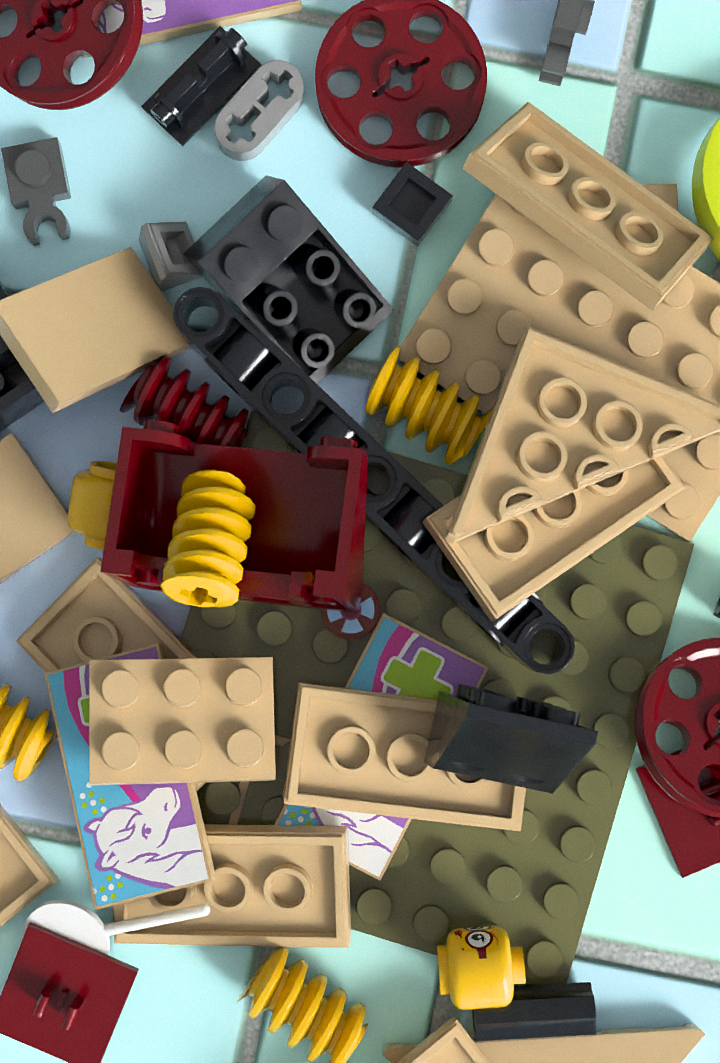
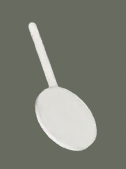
M52 900L39 905L30 913L24 924L23 937L31 922L108 955L110 935L207 916L210 913V907L207 904H200L103 924L94 912L79 903L68 900Z

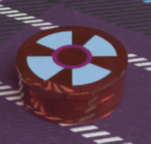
M362 583L360 609L358 612L321 609V615L326 627L334 635L347 640L360 639L368 635L376 627L380 617V603L372 588Z

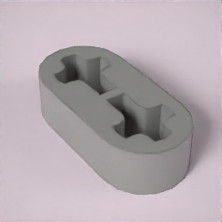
M283 60L266 62L257 69L220 111L215 121L214 130L219 148L227 157L237 161L254 159L263 152L299 111L304 102V82L301 73L293 64ZM285 79L288 80L290 97L285 99L283 96L278 95L265 108L263 104L269 97L267 83L272 80L279 85ZM254 114L258 117L252 122L250 127L253 139L248 142L243 138H239L235 143H232V134L229 126L235 122L242 127Z

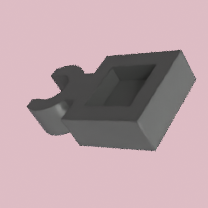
M558 0L538 81L561 86L575 33L586 35L595 0Z
M58 137L1 148L11 204L15 209L29 207V211L23 220V231L27 239L33 246L40 245L38 228L42 222L47 220L56 222V229L62 240L69 239L71 232L69 221L56 206L57 201L72 199L62 145Z

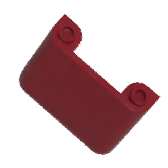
M144 421L143 429L122 427L101 573L132 587L163 592L160 585L164 582V564L169 560L168 546L173 539L174 521L178 518L177 506L178 501L182 498V483L189 474L204 470L229 472L240 479L245 486L244 495L249 497L255 504L254 517L248 521L252 526L251 535L244 542L248 547L247 556L240 563L243 567L242 580L235 584L239 589L238 600L333 611H359L363 583L368 455L364 449L357 448V441L344 437L324 436L321 437L320 445L308 447L306 454L197 444L179 435L180 426L165 421Z

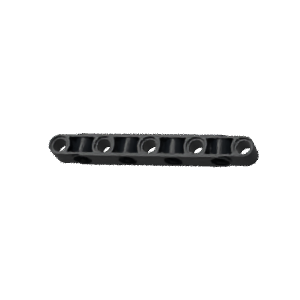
M191 288L180 295L175 303L173 316L177 328L187 343L296 452L307 454L308 447L320 445L321 437L324 436L349 438L357 441V448H362L367 453L368 467H379L386 472L389 477L390 486L381 496H366L365 518L499 646H504L523 666L531 671L552 674L560 672L568 666L574 655L575 644L573 636L567 627L543 605V602L535 593L491 622L463 580H453L445 574L441 564L444 553L422 523L426 517L444 505L250 320L243 318L227 301L210 288ZM207 306L218 311V320L214 327L208 331L197 332L189 328V317L197 308ZM286 386L296 387L304 395V401L300 409L287 415L275 411L271 405L275 392ZM546 629L554 633L558 638L560 645L559 653L551 662L540 664L531 656L529 643L536 632Z

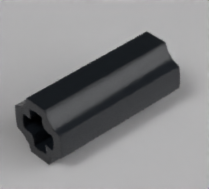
M591 982L514 986L513 999L508 1006L472 1009L475 1043L595 1036L596 1009Z

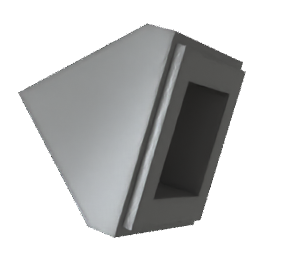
M186 221L145 223L141 226L139 242L153 280L161 291L202 277L198 270L183 255L194 244Z

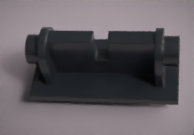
M219 26L141 108L183 147L262 65L245 49L247 42L235 29L230 28L226 32Z

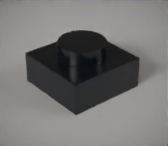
M406 162L373 205L372 214L418 247L450 205L453 195Z

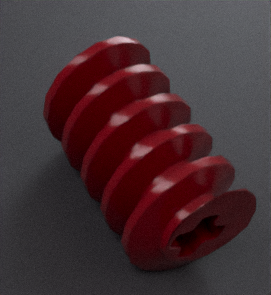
M168 355L155 365H150L140 375L128 391L119 409L120 412L125 413L135 407L134 421L140 426L144 425V421L154 419L180 426L179 435L197 444L242 447L250 433L245 429L249 413L247 409L243 408L231 418L226 416L230 398L223 395L212 405L207 403L206 400L211 385L206 381L192 392L188 390L191 371L187 368L172 379L168 376L172 363V358Z

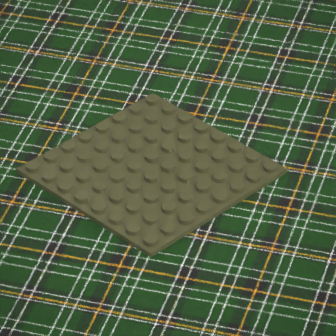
M251 411L246 427L250 433L241 448L296 452L255 411ZM387 451L443 505L461 495L468 475ZM368 467L366 496H381L390 486L389 477L379 467ZM366 518L363 583L360 603L371 597L374 603V616L371 619L360 614L357 620L363 628L362 631L357 633L341 632L346 619L342 617L330 622L327 610L238 600L232 606L198 607L191 605L181 640L199 658L273 657L275 735L291 739L298 682L345 688L383 613L489 667L479 688L491 690L514 699L519 696L547 702L554 706L566 708V710L581 713L579 725L598 731L595 746L553 794L526 788L521 831L411 819L380 881L349 865L352 930L438 956L437 945H446L448 934L454 929L500 926L506 930L511 947H523L527 984L567 983L636 747L637 741L634 724L639 693L649 674L661 661L694 544L632 525L536 591L535 594L543 602V605L567 627L573 636L575 644L574 655L568 666L560 672L552 674L531 671L523 666L504 646H499ZM444 554L441 563L443 571L449 578L462 581ZM343 611L344 615L349 618H353L358 614V612ZM539 630L530 639V654L540 664L551 662L559 653L560 645L558 638L549 630ZM290 741L284 746L275 744L276 779L274 781H249L237 825L275 824L284 806L282 793L285 786ZM240 781L206 782L197 791L204 824L228 825L231 813L236 810L241 800L238 788Z

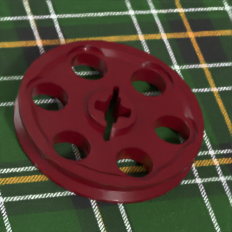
M0 0V14L9 9H13L17 13V24L14 31L8 36L0 38V87L29 105L47 110H69L89 104L102 97L120 81L137 53L143 29L142 0ZM111 5H121L124 11V18L120 27L114 32L102 33L99 27V19L102 12ZM60 10L65 14L61 18L63 28L56 32L52 29L55 25L53 15ZM84 55L92 56L95 66L91 78L85 83L73 84L70 76L73 63ZM29 58H39L41 63L39 78L29 86H21L18 80L20 66Z
M363 0L344 12L335 21L323 39L315 68L317 102L322 117L331 133L346 149L358 157L386 167L402 168L406 162L413 167L424 165L445 156L455 149L468 136L477 122L482 110L487 86L485 55L478 37L467 21L458 12L439 0ZM419 17H430L439 23L442 34L432 43H421L410 34V25ZM374 21L383 27L385 37L377 46L364 47L354 40L352 35L354 28L361 22ZM455 62L467 65L474 75L472 84L461 90L448 87L443 82L441 76L446 66ZM397 69L401 75L408 74L409 72L413 74L410 90L405 91L400 85L393 88L388 87L391 83L392 70ZM342 70L354 73L360 80V88L357 93L347 98L333 95L328 89V81L333 74ZM427 113H438L447 120L449 131L439 140L425 139L417 130L416 124L418 120ZM377 116L387 120L393 132L388 141L374 145L366 142L360 135L359 130L366 119Z
M708 638L681 647L654 668L639 693L634 725L636 741L642 760L661 789L675 801L690 810L720 818V799L716 800L705 796L698 784V776L704 767L714 768L720 772V738L710 743L706 749L703 747L716 734L715 730L719 726L718 720L720 719V638ZM672 669H683L692 675L696 684V691L692 698H680L673 693L668 682ZM660 724H671L680 730L684 745L679 755L667 754L659 748L656 742V731Z

